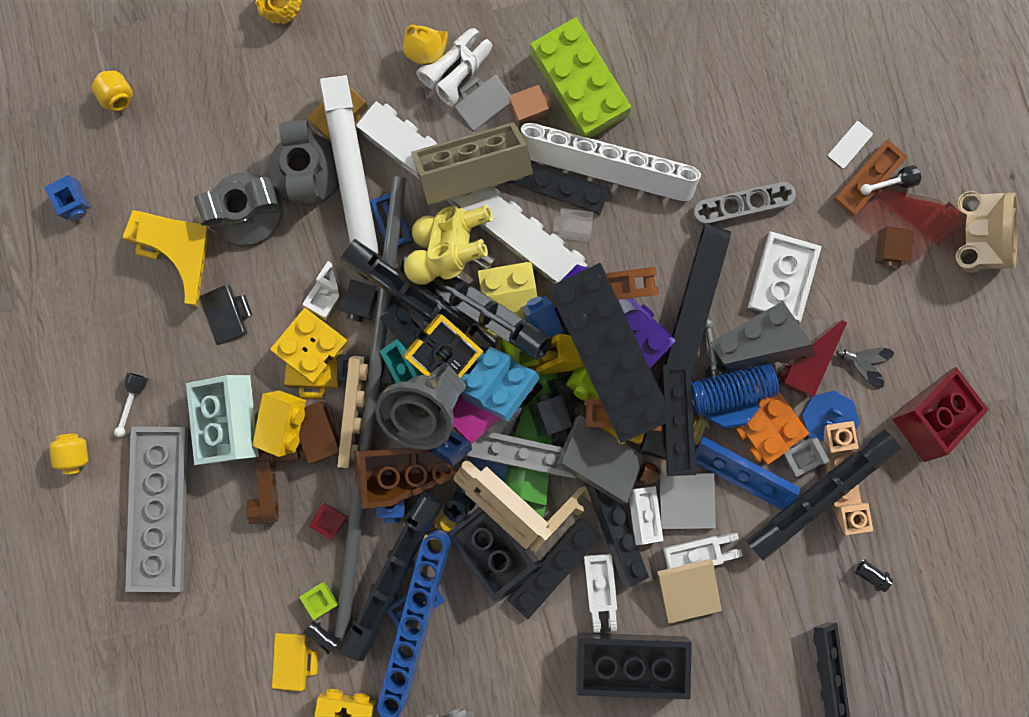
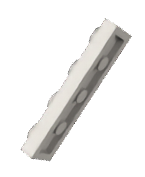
M486 431L471 444L473 450L466 455L471 458L575 479V475L557 465L563 450L562 447Z

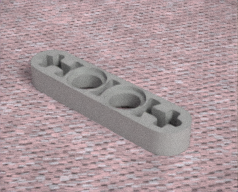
M779 182L700 201L694 207L692 216L697 224L704 226L705 224L712 225L789 206L794 201L796 190L788 182ZM780 189H782L783 193H788L789 196L785 198V201H783L782 197L774 198L771 201L772 205H770V196L776 195L780 192ZM753 194L760 195L764 200L763 206L760 208L753 207L750 203V196ZM725 201H735L738 205L737 212L734 214L727 213L724 209ZM715 203H718V212L711 213L708 219H705L704 215H699L702 207H705L706 210H713L717 207Z

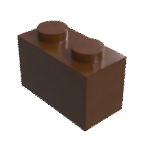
M318 401L304 408L305 417L299 432L301 445L298 446V449L304 461L307 460L309 464H315L339 454L340 440L325 402Z

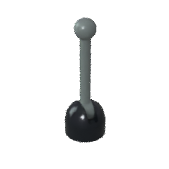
M707 319L705 331L712 364L706 370V378L710 379L721 374L724 375L727 371L723 365L717 363L715 351L711 344L713 341L711 333L712 321Z

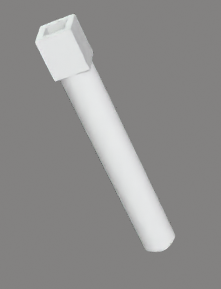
M347 75L320 79V92L330 134L349 240L351 243L356 238L379 254L352 111L353 105Z

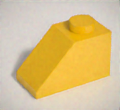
M558 334L552 337L551 347L546 355L539 360V364L530 366V369L536 371L541 376L573 371L584 366L571 336Z

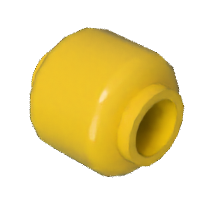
M103 71L93 80L92 92L104 109L121 111L130 105L133 91L120 72Z
M78 433L55 436V440L49 444L51 466L54 469L62 470V473L65 475L80 472V467L88 463L86 440L78 437Z

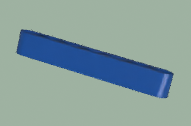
M442 530L432 531L421 543L378 701L377 709L381 717H399L408 703L451 545L449 535ZM430 540H439L442 544V550H434L430 545ZM423 566L432 567L435 576H426L423 572ZM422 592L425 594L427 603L419 602L416 598V593ZM409 619L417 620L420 624V629H413L409 625ZM402 646L410 647L413 655L404 654ZM395 672L402 673L406 681L397 680ZM388 699L395 700L399 707L390 706Z

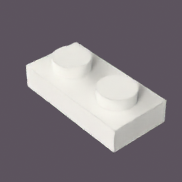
M656 486L632 489L629 502L635 544L643 545L663 541Z

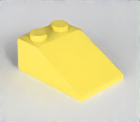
M532 262L479 270L478 276L481 292L525 319L521 307L527 305V302L532 298L537 297ZM488 329L489 332L500 339L494 349L501 351L502 338Z

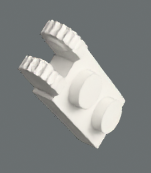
M730 533L718 537L711 536L662 548L667 569L711 559L715 566L723 564V561L742 557L741 549H732L721 553L719 544L738 540V534Z
M611 553L584 556L589 611L592 614L593 632L600 633L601 623L598 614L600 611H608L609 628L611 631H617L615 611L617 610Z

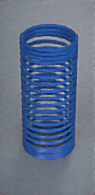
M769 363L758 365V367H750L748 370L744 369L743 371H734V373L721 374L720 376H715V378L711 377L710 379H701V381H692L691 384L693 409L697 416L709 414L710 411L714 413L715 410H724V407L728 409L729 406L731 408L734 405L736 407L738 405L742 406L743 402L748 404V402L762 401V398L764 400L767 397L769 399L775 398L779 394L777 376L772 365ZM759 375H760V378H761V382H762V386H763V389H764V392H765V396H764V394H763V392H762V388H761V384H760V380H759ZM754 376H755L756 381H757V384H758V388H759V392H760V397H759L758 392H757V388H756V385H755ZM750 379L754 388L755 398L751 389ZM745 380L749 388L750 398L748 396V392L746 389ZM741 383H742V386H743V389H744L745 398H744L743 393H742ZM731 384H732V387H733V390H734L736 402H735V399H734V396H733V393H732ZM736 384H737V386H738V390H739V393H740L741 401H740L739 396H738V393H737ZM722 388H723V391H724L726 403H725V400H724ZM727 388H728V391H729V394H730L731 402H730V400H729Z

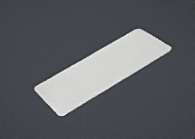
M857 121L828 156L839 166L845 168L871 138L873 133Z

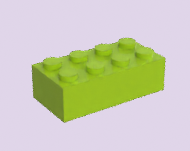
M577 17L530 43V56L579 136L591 139L629 116L632 106Z

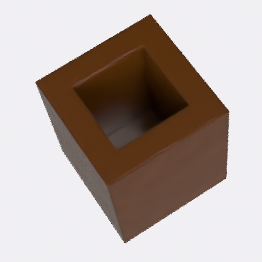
M890 226L880 230L875 263L884 264L883 267L888 269H900V266L911 262L914 230Z

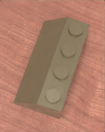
M514 122L411 152L428 205L443 203L447 199L459 195L467 196L473 193V191L483 188H494L500 183L521 180L525 176L533 174L528 146Z

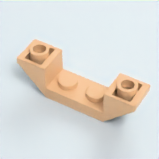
M854 421L825 425L823 442L828 448L829 455L827 457L830 461L825 464L826 475L853 454L852 449H858ZM857 485L832 505L844 535L873 531L869 504L861 502L859 485Z

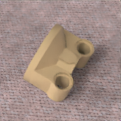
M976 191L963 193L957 202L959 211L967 219L966 245L960 247L956 253V261L961 269L968 273H974L980 269L1015 268L1018 249V206L1016 193L979 194ZM970 201L979 202V206L974 211H966L964 209L965 205ZM968 253L977 254V260L973 264L963 263V258Z

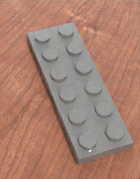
M131 427L125 592L184 591L188 427Z

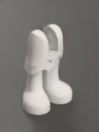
M475 28L467 30L453 42L454 46L436 62L423 65L416 72L418 78L425 86L430 89L436 86L438 96L449 106H454L458 101L457 87L469 73L472 76L475 70H478L480 64L492 49V43L485 39L473 52L469 50L480 35V32ZM461 57V63L440 81L442 75Z

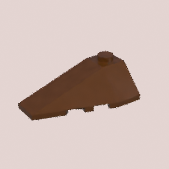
M409 447L354 451L355 481L361 508L392 506L410 496L422 493L426 489L454 479L462 463L469 461V457L465 455L452 467L427 450Z

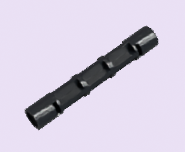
M356 238L350 243L340 258V262L366 280L369 278L395 296V300L398 302L402 301L427 319L428 323H431L438 314H442L482 349L484 353H486L489 347L495 348L500 339L475 321L471 322L445 304V300H439L418 284L410 281L405 275L383 261V257Z
M416 250L410 251L404 257L401 263L400 270L404 275H406L404 271V262L407 259L408 255ZM438 276L428 284H420L535 360L542 359L551 347L552 337L457 276L451 279H442Z
M883 428L832 471H829L816 484L798 496L785 509L746 538V542L760 559L764 561L840 498L848 494L850 490L898 454L902 450L901 446Z
M425 492L417 495L404 520L405 526L393 549L389 550L387 554L388 559L376 583L371 585L369 589L370 594L358 618L354 619L340 646V651L350 659L355 661L365 660L379 632L378 627L390 603L395 601L396 592L408 568H412L414 564L413 558L425 535L429 534L444 505L438 498Z

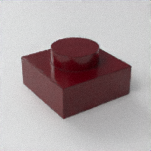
M323 502L308 527L328 539L334 540L347 515Z

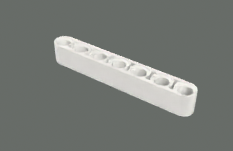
M526 123L521 127L520 133L528 146L530 160L680 201H690L693 198L701 177L698 169L683 163L534 123Z

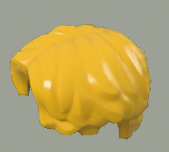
M255 0L261 17L273 24H286L299 14L302 0Z

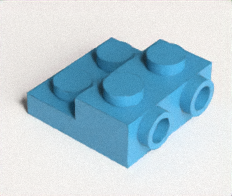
M489 347L486 353L482 352L476 359L475 367L471 373H466L461 377L466 384L461 395L466 402L509 421L540 377L536 371L515 363L512 356Z

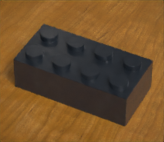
M577 632V695L690 700L692 642L687 636Z

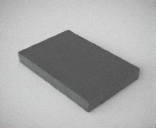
M579 415L574 419L557 465L617 502L625 504L629 500L644 455L627 444H620L616 437L600 427H585V418Z

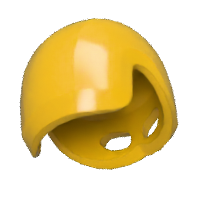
M410 24L407 26L404 34L403 51L405 56L420 65L433 64L445 52L448 32Z

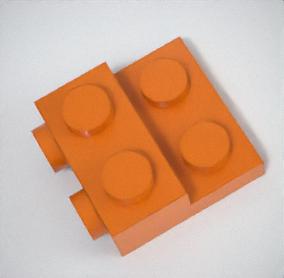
M780 391L778 397L771 399L767 397L766 400L762 399V401L758 402L759 411L747 425L733 427L737 436L742 441L746 439L751 449H749V452L757 463L762 462L764 465L773 462L790 450L791 446L809 434Z

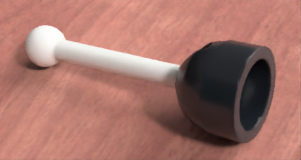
M915 165L904 167L898 172L897 178L874 185L864 184L861 187V193L868 195L872 190L896 183L904 188L918 186L921 182V172Z
M126 373L124 386L129 395L119 426L114 430L116 437H123L125 435L124 426L134 395L145 389L148 382L147 377Z

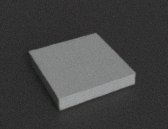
M696 473V475L687 476L660 474L659 505L662 529L716 528L714 473Z

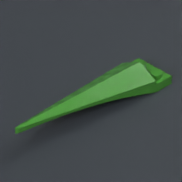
M557 373L539 376L538 382L543 388L524 407L514 437L551 445L552 434L538 436L528 406L537 403L536 397L551 393L548 382L556 379ZM508 465L504 483L544 518L549 474Z

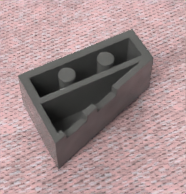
M784 301L711 342L715 354L728 374L730 372L734 373V371L748 370L750 367H758V365L776 362L781 364L789 362L788 360L794 358L815 356L812 343Z

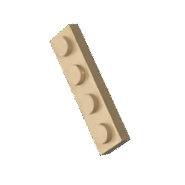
M360 356L350 357L348 364L338 467L349 468L353 464L354 451H358L359 446L355 445L356 434H360L362 418H358L359 407H363L365 391H361L362 380H366L368 365L364 364V357Z

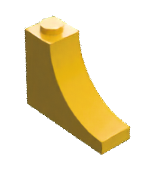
M140 215L139 222L135 221L133 226V237L136 238V242L140 246L162 253L175 264L184 284V303L187 306L198 307L209 234L208 226H202L199 223Z

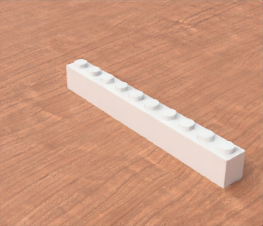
M376 101L356 125L359 133L419 179L411 152L436 145L437 143L429 136L423 138L418 134V128L410 121L405 120L403 122L396 117L397 112L386 103L382 106ZM495 187L483 188L473 191V193L467 196L459 195L446 200L451 205L466 211L487 204L492 212L493 220L478 226L523 261L532 262V268L553 284L560 282L577 264L587 267V264L584 262L586 259L576 250L571 252L563 246L565 242L554 233L549 235L543 231L542 228L544 226L533 217L528 219L521 214L523 210L510 200L507 203L500 197L502 195L501 192Z

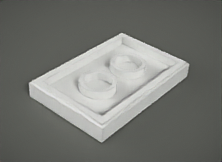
M770 231L767 235L747 309L763 313L784 301L798 324L801 323L822 246Z

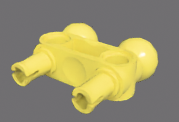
M486 204L482 207L466 211L452 205L443 208L435 217L423 216L419 218L412 227V236L416 244L424 249H428V251L416 250L408 255L404 262L406 277L415 284H428L438 276L442 279H451L461 273L466 262L486 257L487 247L483 244L484 241L480 239L469 243V237L472 227L493 220L489 206Z

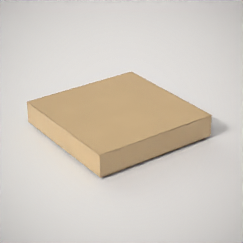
M711 559L657 571L666 618L669 624L722 611L714 565Z

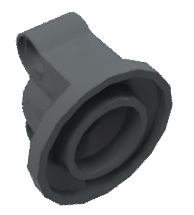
M307 119L279 123L281 142L275 147L269 159L268 174L275 190L284 200L299 206H313L325 202L336 192L339 186L331 142L314 133ZM301 153H308L310 155V163L305 170L294 171L290 169V162L296 155Z
M250 172L235 173L226 177L218 183L212 192L201 193L194 197L200 224L213 229L226 242L238 246H255L269 239L278 229L282 218V200L275 190L271 178L262 177ZM240 193L246 194L247 205L244 210L239 213L229 212L228 206L234 196Z
M444 363L437 367L429 376L420 375L413 377L408 382L390 385L378 398L375 407L377 422L383 431L399 444L421 450L437 448L450 437L455 424L452 410L459 395L464 391L466 384L448 363Z

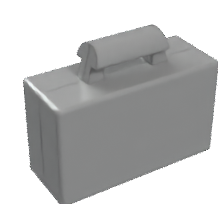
M496 75L492 76L485 83L478 77H475L459 89L463 100L456 104L454 109L471 130L475 131L509 105L510 93ZM478 83L480 87L467 96L465 91Z

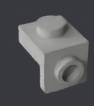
M808 438L791 447L790 450L783 454L794 477H798L819 465H825L830 462L827 457L829 455L827 446L822 440L819 441L817 438Z

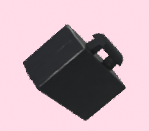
M223 285L199 296L217 345L247 334L243 321L253 314L246 295L234 297L231 286ZM239 300L245 313L244 316H241L236 303Z

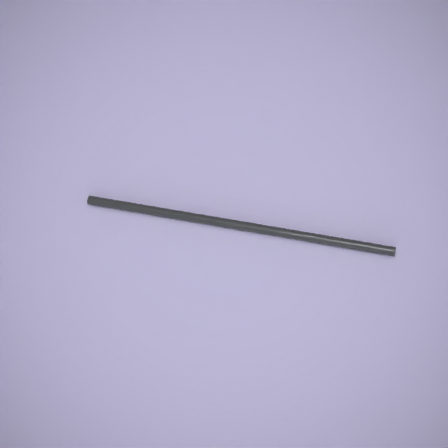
M394 176L392 181L382 259L393 268L396 265L406 178ZM380 286L358 451L372 450L376 421L375 407L379 398L383 357L379 351L385 348L387 327L380 320V317L390 307L392 294ZM355 477L334 636L338 638H345L349 631L364 515Z

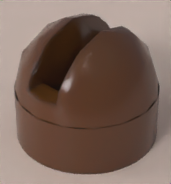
M645 461L640 470L638 481L644 484H655L659 481L660 470L655 464Z

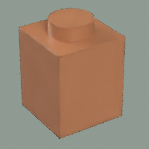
M539 85L509 96V105L519 128L526 123H533L548 117L551 102L547 92H542Z

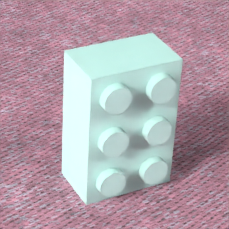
M225 375L186 383L194 465L259 457L258 448L252 446L256 425L250 375Z

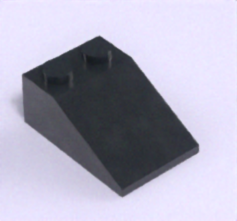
M480 507L447 532L451 544L493 602L502 601L544 567L530 547L526 550Z

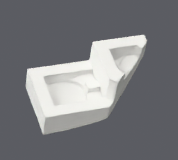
M329 261L316 278L315 286L302 304L303 308H306L325 321L340 299L332 263Z

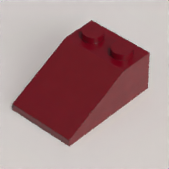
M955 367L909 401L892 420L921 459L927 462L949 455L989 409L958 368Z

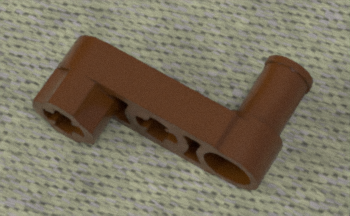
M298 447L296 452L280 457L258 449L259 457H256L259 499L247 501L246 514L249 524L278 522L279 502L275 465L277 462L300 461L301 455Z

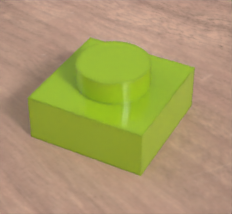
M325 581L299 597L313 620L338 605Z

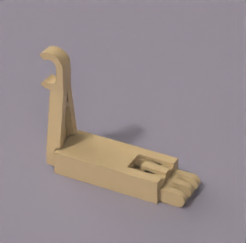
M464 461L454 476L455 482L466 491V495L526 550L531 547L535 552L572 512L578 516L583 513V506L577 502L580 496H584L588 501H591L586 486L580 487L547 522L487 466L480 472L471 462Z

